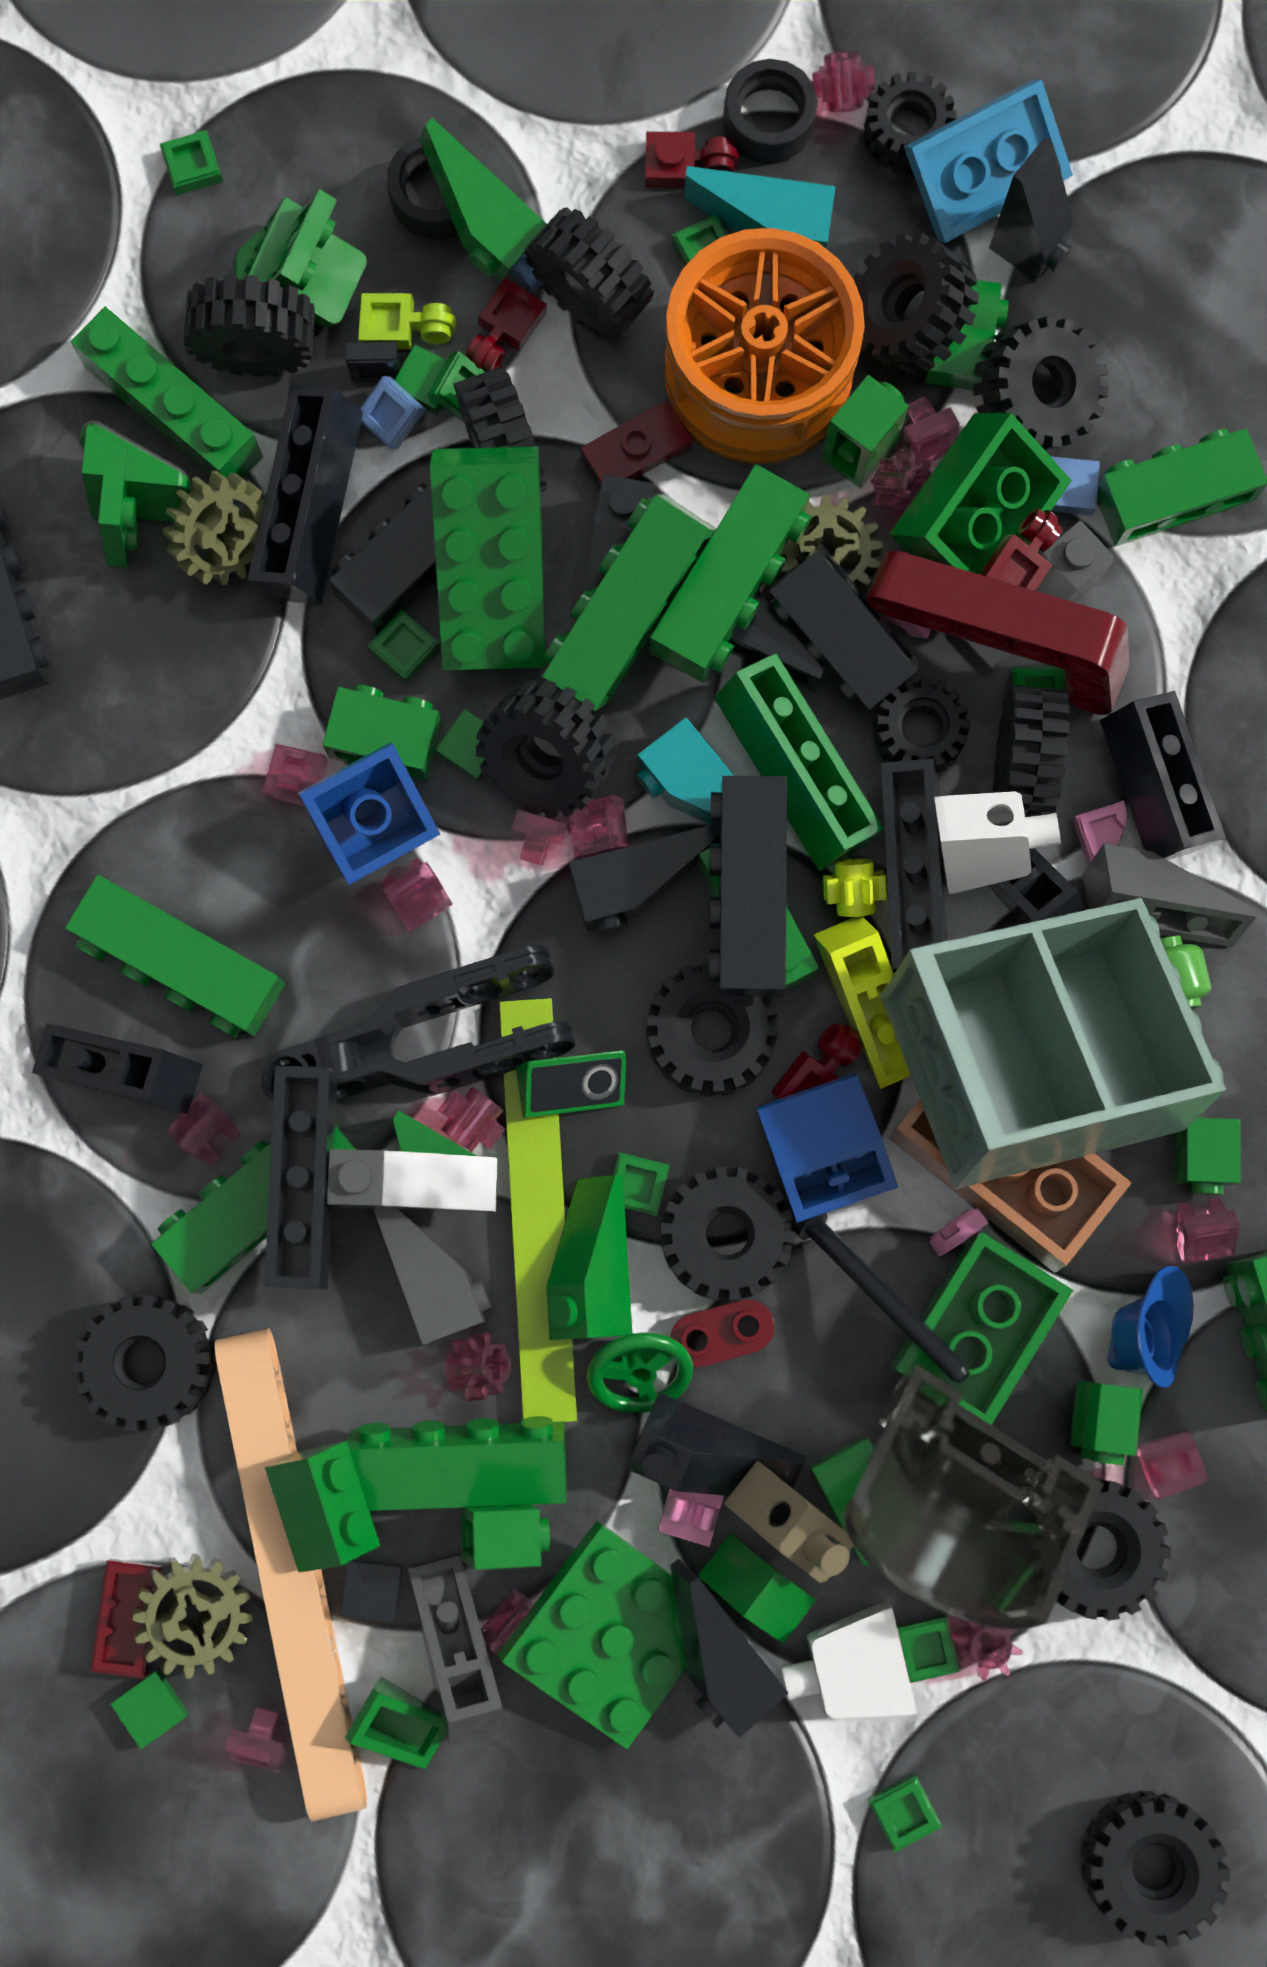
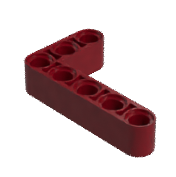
M900 551L885 552L866 598L868 606L888 617L1063 669L1068 700L1074 706L1092 714H1111L1130 666L1128 627L1119 617L1099 609Z

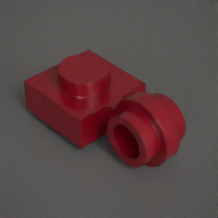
M646 131L645 187L685 188L687 166L734 172V169L739 164V151L734 147V142L729 138H710L705 142V147L698 151L695 150V132Z
M505 278L478 315V326L490 332L487 337L478 334L469 345L465 356L475 363L477 368H481L485 372L500 367L506 354V350L500 347L502 341L520 351L546 315L547 303Z
M1039 508L1033 509L1018 528V533L1023 536L1022 540L1015 534L1004 536L980 575L1036 591L1052 566L1050 562L1037 552L1038 550L1041 552L1048 550L1060 536L1062 527L1057 523L1058 517L1050 510L1043 512Z
M837 1023L830 1025L818 1041V1048L822 1051V1058L817 1061L803 1050L771 1092L778 1099L840 1078L833 1072L839 1065L846 1067L853 1063L862 1050V1042L858 1039V1032L849 1025L840 1026Z

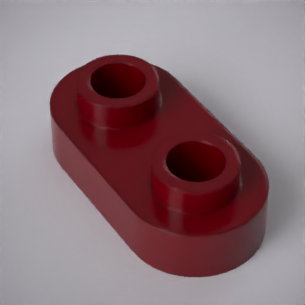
M746 1299L686 1315L675 1323L670 1337L687 1349L692 1358L693 1367H703L763 1349L772 1339L774 1320L766 1306L758 1301ZM751 1316L757 1321L758 1329L753 1336L745 1337L739 1332L738 1322L742 1317ZM693 1330H700L706 1335V1346L700 1351H693L687 1346V1335Z

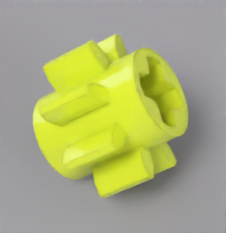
M851 858L838 860L834 863L835 874L823 875L824 900H826L827 904H836L837 915L860 917L876 913L875 900L888 899L887 875H884V871H874V861L872 859Z

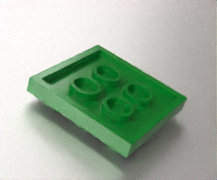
M596 1520L497 1655L502 1663L625 1749H628L687 1668L672 1575L600 1521Z

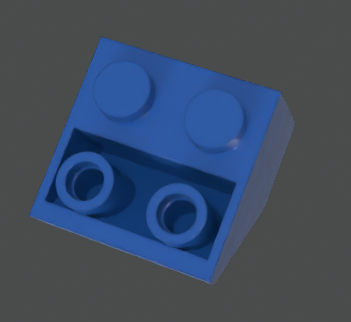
M857 1073L756 1107L797 1223L898 1188L883 1139Z

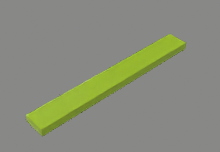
M552 998L500 1002L501 1036L513 1034L512 1029L519 1026L526 1030L553 1022ZM516 1070L504 1074L523 1419L532 1416H544L551 1418L553 1422L577 1421L573 1339L549 1341L546 1291L549 1275L565 1225L559 1114L523 1119Z

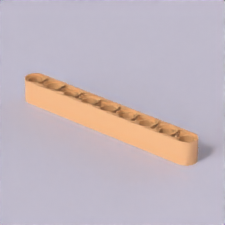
M269 1328L216 1339L215 1356L307 1813L311 1822L364 1810L367 1809V1792L358 1746L350 1744L345 1739L353 1721L322 1569L298 1573L265 1467L298 1453L275 1341Z

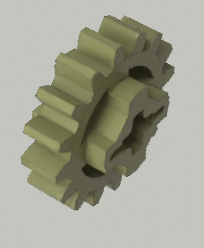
M212 471L209 484H206L197 476L192 478L194 491L188 494L179 489L176 495L182 502L180 507H169L166 509L165 513L175 520L174 525L163 528V534L173 542L166 548L167 552L178 561L177 566L189 576L194 575L204 584H208L213 577L221 585H227L229 573L231 572L241 579L246 578L244 566L252 562L265 499L261 497L262 491L233 472L225 478L219 472ZM233 499L241 502L245 512L239 511V508L233 504ZM193 545H199L206 552V557L199 556Z
M828 494L822 495L819 507H813L809 501L806 513L811 515L812 518L808 527L815 524L816 528L809 535H803L797 544L789 540L780 555L786 559V562L777 579L782 577L819 544L829 546L830 553L834 554L833 558L842 569L854 567L855 562H859L857 567L848 576L860 591L866 592L871 583L868 575H876L881 564L875 557L881 555L883 542L872 540L879 528L877 523L864 525L863 520L866 509L861 507L854 513H851L847 510L849 498L846 497L841 499L838 507L831 506Z
M192 1554L189 1560V1567L183 1568L175 1557L170 1558V1573L164 1576L161 1572L153 1569L150 1572L155 1583L152 1590L138 1587L136 1591L137 1596L145 1603V1606L131 1610L132 1620L144 1623L143 1627L133 1633L136 1643L151 1642L143 1655L149 1663L162 1656L161 1669L167 1675L174 1670L177 1664L181 1665L186 1679L192 1678L195 1665L200 1664L211 1675L214 1673L213 1659L220 1656L223 1660L231 1663L234 1658L228 1648L232 1642L245 1644L247 1641V1637L238 1627L239 1624H246L253 1620V1615L250 1611L239 1607V1605L244 1604L250 1599L249 1592L246 1589L233 1590L240 1577L234 1570L220 1576L223 1563L217 1558H214L207 1568H203L198 1554ZM191 1580L209 1582L221 1591H212L205 1594L196 1590ZM171 1589L173 1596L166 1610L156 1613L160 1601ZM185 1595L200 1612L197 1614L199 1623L196 1624L199 1631L198 1636H196L192 1627H189L187 1622L183 1620L186 1617L185 1608L187 1607ZM226 1619L222 1632L212 1642L211 1636L218 1622ZM178 1638L189 1643L192 1651L174 1649L163 1642V1640L166 1639L169 1642Z

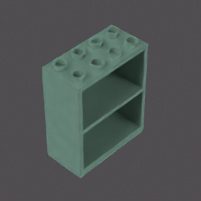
M1142 898L910 949L880 995L955 1189L1184 1131L1226 1091L1223 1083L1222 1069L1210 1054L1202 1036L1200 1019L1188 1004L1181 988L1179 971L1170 962L1160 940L1159 926L1156 920L1149 915Z

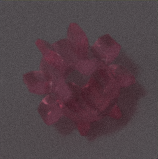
M839 51L825 55L823 57L824 66H820L819 71L812 73L817 98L822 97L823 102L827 103V110L831 112H848L863 107V97H868V92L875 90L874 66H865L864 61H861L860 52Z
M897 451L896 458H881L879 460L881 466L877 469L874 478L871 479L874 491L878 496L875 502L876 505L891 507L892 515L904 514L932 474L929 470L931 462L916 460L914 451Z
M473 1087L470 1088L464 1097L452 1091L438 1109L439 1112L448 1118L440 1130L470 1152H473L479 1142L491 1149L505 1131V1128L496 1122L503 1110Z
M488 1332L469 1335V1338L454 1340L452 1345L455 1351L449 1354L444 1364L445 1374L450 1383L451 1390H465L467 1402L486 1400L489 1395L502 1394L504 1392L502 1383L508 1379L511 1372V1361L505 1350V1345L490 1344L491 1338Z
M991 1608L986 1612L985 1620L977 1621L973 1616L966 1613L964 1616L969 1626L964 1634H952V1638L957 1643L964 1645L966 1651L958 1657L957 1662L962 1667H965L976 1661L978 1663L976 1669L977 1676L984 1681L989 1675V1669L998 1668L1006 1676L1010 1675L1009 1667L1006 1664L1011 1655L1018 1656L1023 1653V1650L1011 1644L1009 1636L1016 1632L1018 1627L1013 1622H1007L999 1628L997 1626V1612ZM985 1632L992 1638L997 1637L992 1642L996 1651L990 1656L982 1650L978 1651L982 1646L978 1637Z

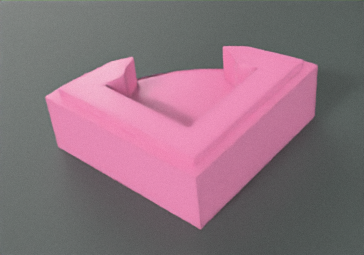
M1124 801L1077 815L1072 819L1088 866L1104 843L1119 844L1127 821Z
M978 1208L968 1209L932 1235L929 1244L940 1257L989 1224V1222Z

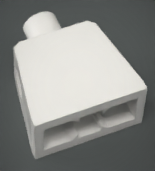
M1018 792L934 797L949 894L1025 877L1031 873L1029 849L1061 844L1057 814L1051 813L1025 817L1022 796Z
M887 1602L876 1604L807 1634L811 1660L781 1667L785 1689L789 1693L787 1695L788 1700L819 1694L827 1719L917 1714L893 1609Z

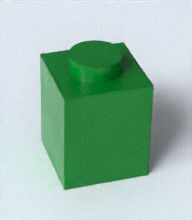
M1197 1118L1184 1131L1175 1133V1184L1191 1185V1194L1224 1195V1186L1241 1183V1119Z

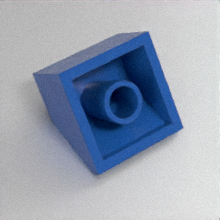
M392 742L298 792L318 836L338 872L348 885L441 835Z

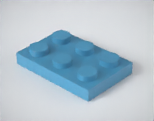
M1033 79L904 146L939 242L946 243L999 215L1013 175L1044 137L1054 145L1063 181L1073 176L1041 79Z

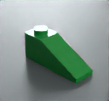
M431 117L424 126L419 142L462 245L470 253L468 258L481 273L488 277L494 275L502 282L525 255L524 251L527 245L547 223Z
M623 1175L578 1179L546 1286L549 1341L633 1334Z

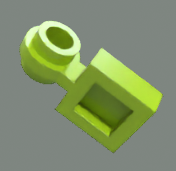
M362 293L358 339L360 343L396 342L398 349H411L412 331H419L423 341L436 345L450 342L451 335L456 332L457 319L452 315V309L445 304H426L423 306L422 312H414V301L411 294Z

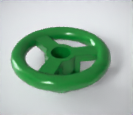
M651 1332L628 1334L607 1343L594 1355L587 1370V1384L594 1398L612 1410L624 1413L650 1412L658 1394L653 1384L657 1376L656 1372L672 1359L675 1360L677 1374L674 1380L659 1392L678 1399L691 1382L693 1362L687 1349L669 1336ZM603 1378L625 1380L628 1385L637 1388L640 1397H626L610 1391L604 1384Z

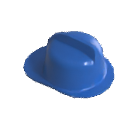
M1165 1266L1157 1271L1150 1282L1144 1298L1123 1305L1115 1312L1112 1319L1111 1340L1107 1356V1362L1111 1368L1126 1370L1132 1374L1148 1375L1150 1381L1157 1387L1163 1388L1169 1387L1175 1379L1178 1362L1193 1321L1194 1300L1191 1285L1185 1273L1178 1267Z

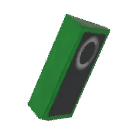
M625 1050L529 1061L516 1066L523 1119L624 1106Z

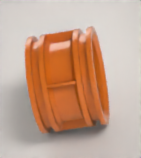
M761 228L745 229L720 237L701 249L682 269L671 290L666 313L665 389L671 407L689 436L706 450L728 460L748 464L779 463L802 455L822 442L827 436L830 420L849 398L865 328L861 297L854 279L841 261L820 243L796 232ZM742 300H747V301H748V304H749L748 308H747V303H745V302L742 301ZM781 302L786 304L783 313L780 309ZM705 336H714L717 338L705 345H702L701 340ZM769 337L772 338V340H770V341H766V342L764 341V340L768 339ZM810 342L820 343L823 351L811 345ZM731 381L742 392L738 394L730 393L725 389L724 385ZM787 384H791L794 387L795 392L790 396L782 397L776 393Z

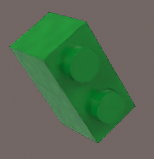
M867 375L830 420L821 460L861 489L898 444L909 405L904 402L902 394L893 385L887 382L879 383L870 375Z
M356 684L353 690L338 687L322 744L327 756L331 759L353 763L392 742L410 777L427 782L442 728L439 711L433 710V704L410 696L404 697L402 702L384 698L382 691L366 685Z
M347 1441L304 1449L265 1467L298 1573L342 1566L380 1546Z
M532 1505L460 1507L461 1560L471 1568L482 1570L541 1566V1552L549 1551L550 1531L548 1519L540 1518L539 1508Z

